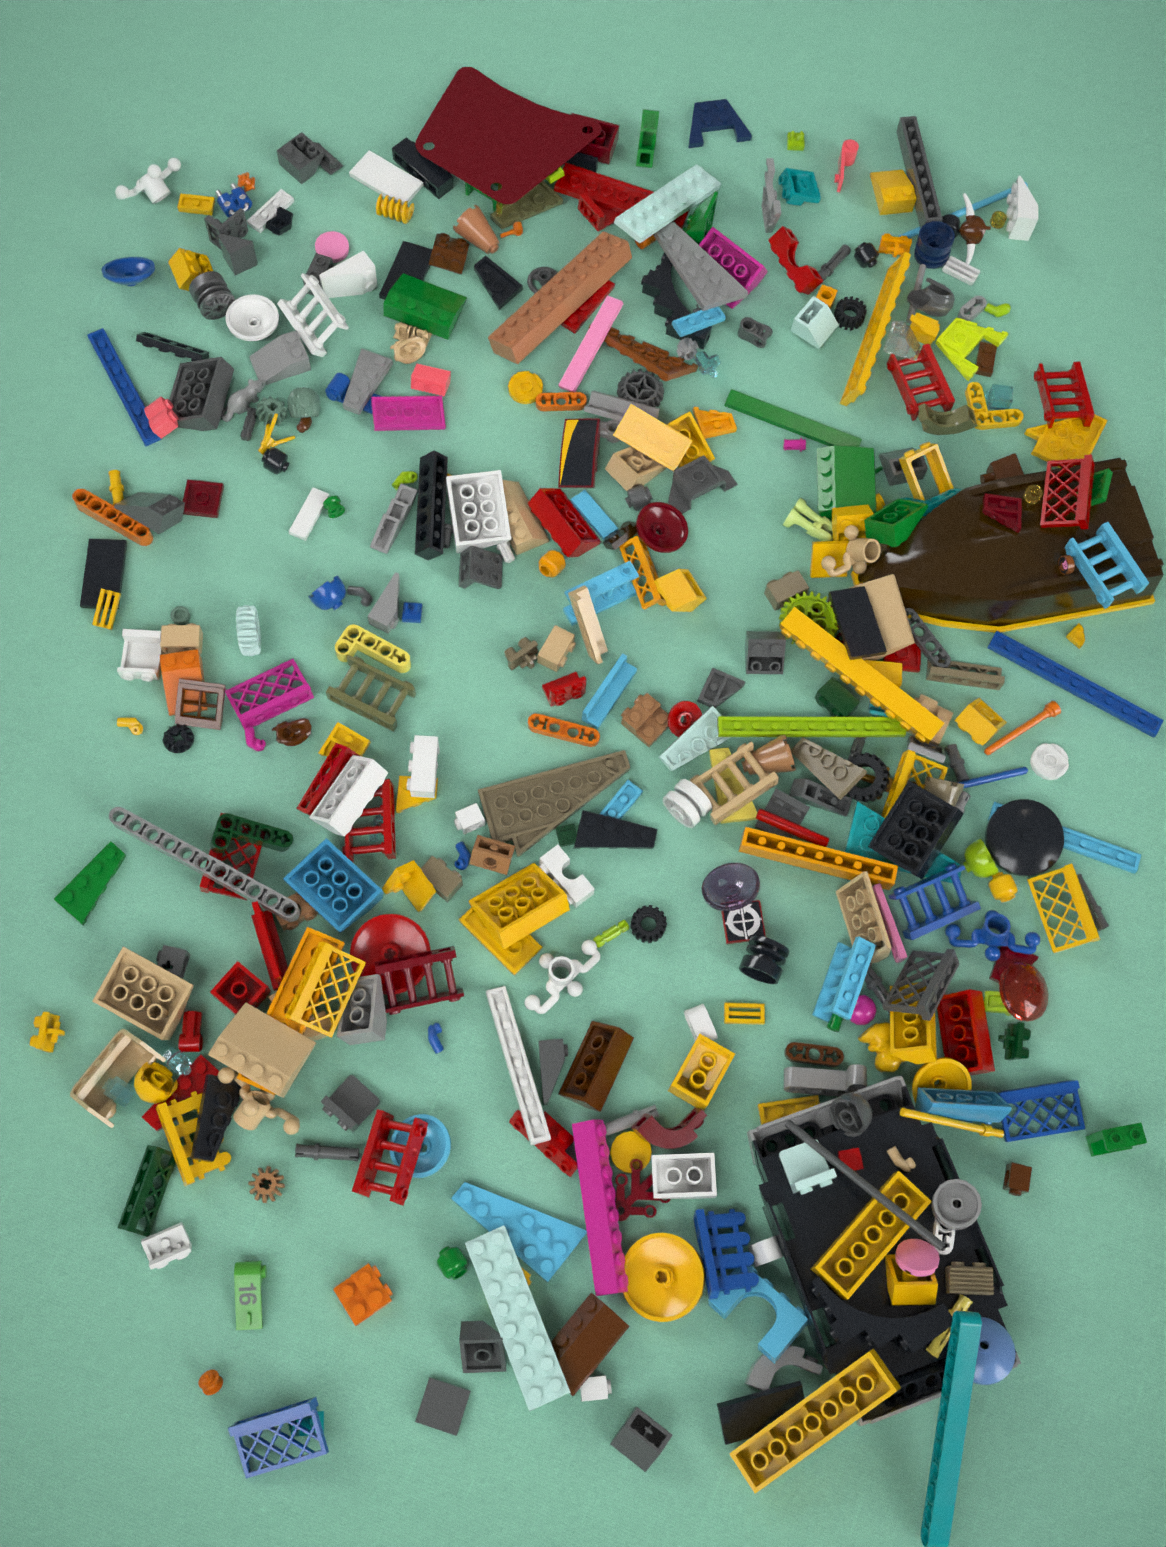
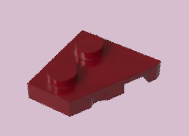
M1000 946L1001 955L994 962L989 979L1009 986L1036 962L1039 956L1013 952L1006 946Z

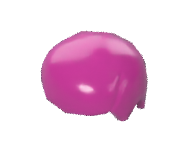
M859 995L850 1021L856 1025L870 1023L875 1018L877 1012L874 1001L866 995Z

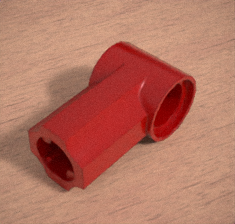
M184 1012L182 1034H180L178 1042L179 1052L202 1051V1012Z

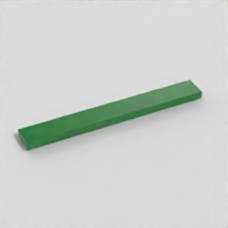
M733 389L730 390L724 404L725 407L827 446L859 447L862 441L858 437Z

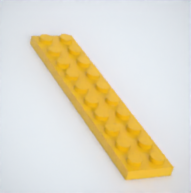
M906 251L887 270L842 395L841 405L847 406L851 402L853 403L866 390V381L871 376V367L875 364L877 359L875 357L876 353L881 348L880 341L886 334L885 327L891 320L890 313L896 306L895 299L900 294V285L904 282L906 277L904 274L910 266L911 254Z

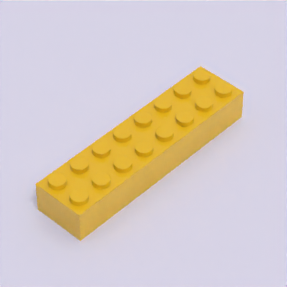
M873 1348L729 1454L756 1494L890 1397L901 1387Z

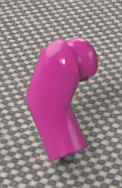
M245 728L246 745L255 751L264 750L266 743L263 739L255 738L254 728Z

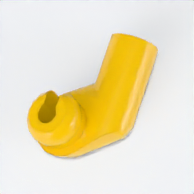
M117 718L118 727H128L134 735L142 734L143 725L136 718Z

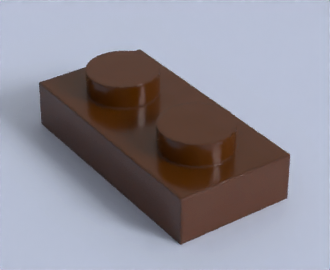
M980 341L975 363L979 368L975 374L986 377L992 376L997 346Z

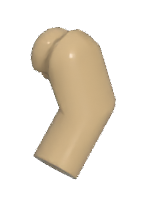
M896 1146L887 1150L894 1165L901 1170L911 1172V1169L916 1167L912 1158L903 1159Z

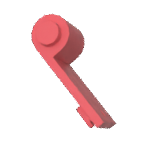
M852 139L843 142L840 152L838 174H835L834 183L837 182V192L841 191L844 180V166L853 165L859 145Z

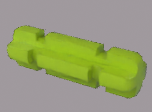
M626 920L618 922L617 926L614 925L602 932V935L599 934L594 937L593 941L600 948L605 942L608 943L621 935V932L624 933L629 930V925Z

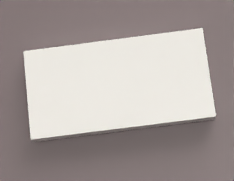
M370 150L349 172L350 177L375 192L382 193L384 197L389 195L390 201L392 197H395V203L401 199L402 205L405 201L409 203L423 187L422 181Z

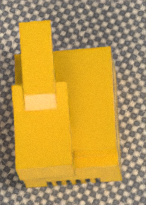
M917 312L915 316L912 314L910 318L912 323L906 337L923 344H930L931 346L940 330L939 321Z

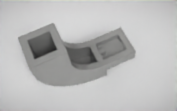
M789 1346L775 1364L764 1354L759 1356L752 1364L745 1384L764 1391L769 1389L774 1374L783 1366L794 1365L816 1375H820L823 1366L817 1364L818 1360L806 1355L804 1359L805 1349Z

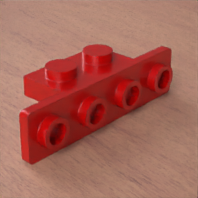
M517 1110L509 1120V1123L528 1139L521 1112ZM545 1111L544 1116L551 1140L535 1144V1146L546 1158L556 1164L563 1173L571 1177L577 1170L578 1165L565 1151L574 1142V1137Z

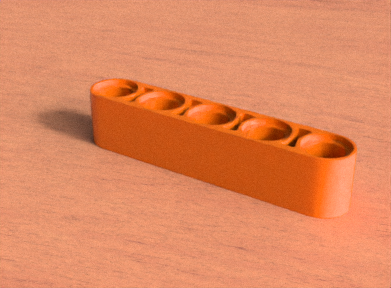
M77 489L72 494V498L81 512L141 546H148L152 543L153 536L150 529L114 508V505L85 489Z

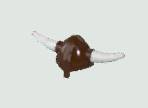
M964 193L966 220L962 223L959 233L966 241L967 258L965 263L969 265L974 254L975 244L981 242L985 231L990 230L991 226H986L980 216H975L972 204L967 194Z

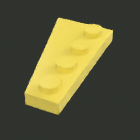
M729 748L709 750L711 768L731 755ZM729 768L719 773L734 795L744 792L743 786ZM714 781L717 804L723 806L728 802V798ZM751 801L720 823L758 820L756 819L757 811L753 802Z

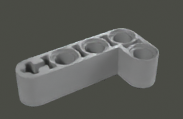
M860 1064L850 1065L846 1071L803 1067H787L784 1069V1091L790 1093L839 1097L845 1093H852L867 1087V1067Z

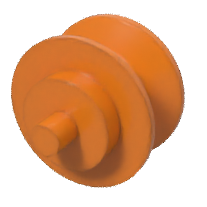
M248 172L237 176L238 187L244 186L243 190L245 192L255 189V178H249Z
M208 1370L200 1377L198 1385L203 1389L205 1395H213L223 1386V1379L216 1370Z

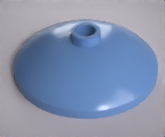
M981 1317L982 1327L973 1383L991 1385L1003 1380L1012 1370L1016 1355L1015 1346L1010 1334L1002 1325L992 1319ZM980 1343H985L988 1348L982 1349Z

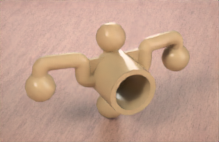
M849 525L844 530L845 537L849 539L846 552L843 555L844 565L834 569L836 561L831 556L824 557L821 565L831 577H836L849 571L852 565L855 573L863 574L867 569L866 563H873L878 560L880 554L887 549L888 545L879 544L875 539L856 538L859 533L858 528L854 525Z
M224 1067L219 1071L218 1079L220 1082L227 1084L231 1083L234 1079L241 1087L239 1095L243 1098V1101L233 1114V1118L239 1126L247 1130H255L264 1116L270 1119L278 1116L286 1120L283 1129L287 1134L293 1135L299 1131L300 1121L298 1117L284 1109L273 1108L270 1105V1101L274 1099L275 1095L262 1089L260 1091L250 1090V1084L236 1079L238 1072L232 1068Z

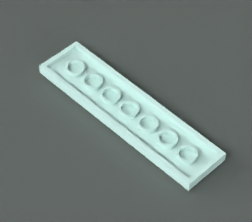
M696 164L617 216L614 224L638 243H641L719 190L721 183Z
M501 1226L466 1242L465 1245L500 1336L503 1338L504 1347L529 1411L571 1393L506 1227Z

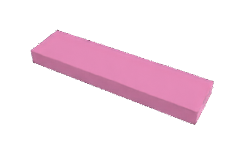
M881 884L873 885L872 888L891 944L893 957L896 963L903 962L907 958V954Z

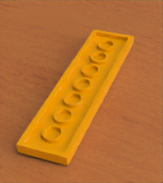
M309 927L306 928L267 1011V1015L302 1035L306 1030V1026L285 1018V1015L319 942H326L341 951L345 945L343 941ZM332 952L329 957L331 966L335 965L339 958V955L335 952ZM329 971L321 974L322 985L328 982L330 977ZM320 990L313 992L311 996L314 1004L319 1001L322 995ZM312 1009L304 1011L301 1020L309 1022L313 1014ZM238 1073L236 1079H239L268 1093L276 1095L275 1093L269 1091L268 1089L257 1084L251 1079Z

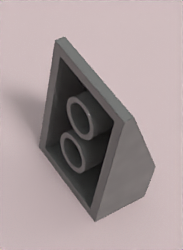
M137 492L114 505V508L158 534L181 522L185 507L184 502L170 494Z

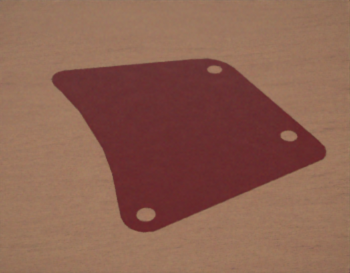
M462 67L456 72L419 133L415 145L417 151L423 157L502 204H513L599 136L602 128L596 121L536 104L500 86L473 67ZM590 126L593 128V132L586 134L582 132V129ZM429 142L435 145L431 150H426L423 147L424 144ZM493 183H500L502 188L494 191L490 186Z

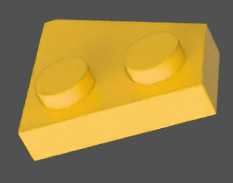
M337 722L318 753L321 756H328L335 743L349 747L362 757L371 741Z

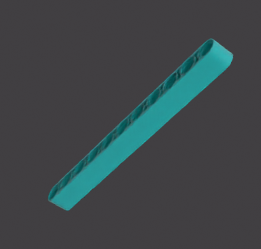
M955 1311L952 1317L921 1526V1542L924 1547L949 1546L982 1327L981 1316L978 1312Z

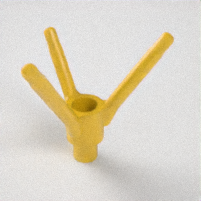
M277 413L274 414L271 425L268 423L266 425L264 438L258 449V452L263 455L267 449L295 439V436L278 441L271 438L278 417Z

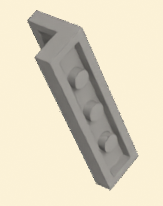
M594 390L591 391L589 404L584 407L585 412L617 421L622 420L630 404L658 419L660 409Z

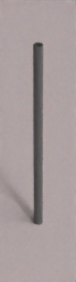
M791 1120L787 1121L785 1124L786 1128L939 1251L945 1246L944 1242Z

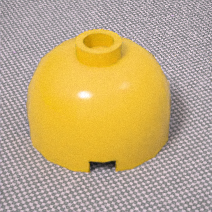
M146 1062L135 1075L134 1088L141 1100L157 1104L166 1101L177 1089L178 1083L177 1080L173 1081L171 1078L173 1076L172 1072L165 1066L156 1062L150 1065Z

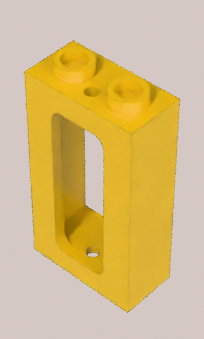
M923 443L919 446V449L915 451L914 449L904 453L903 457L899 458L914 499L925 501L911 465L913 460L923 455L927 459L939 494L954 489L938 444Z

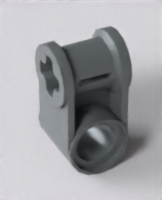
M750 317L743 318L738 329L739 338L754 344L758 348H764L766 340L773 333L769 326Z

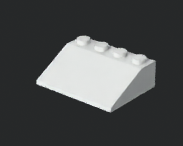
M501 470L446 476L456 553H462L470 546L483 549L510 541L511 534Z

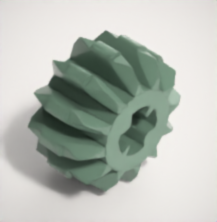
M270 395L268 399L263 397L257 403L256 416H258L259 421H264V426L267 423L271 425L275 413L278 414L275 423L277 426L285 420L287 408L284 407V402H279L278 397L272 399Z

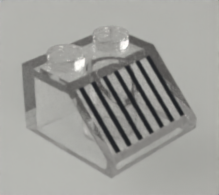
M893 321L883 351L917 361L921 346L912 329L903 321Z

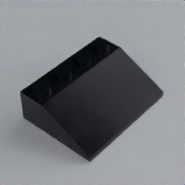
M908 781L868 847L923 880L964 813L927 790Z

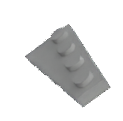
M361 348L343 402L345 410L360 415L392 367V359Z

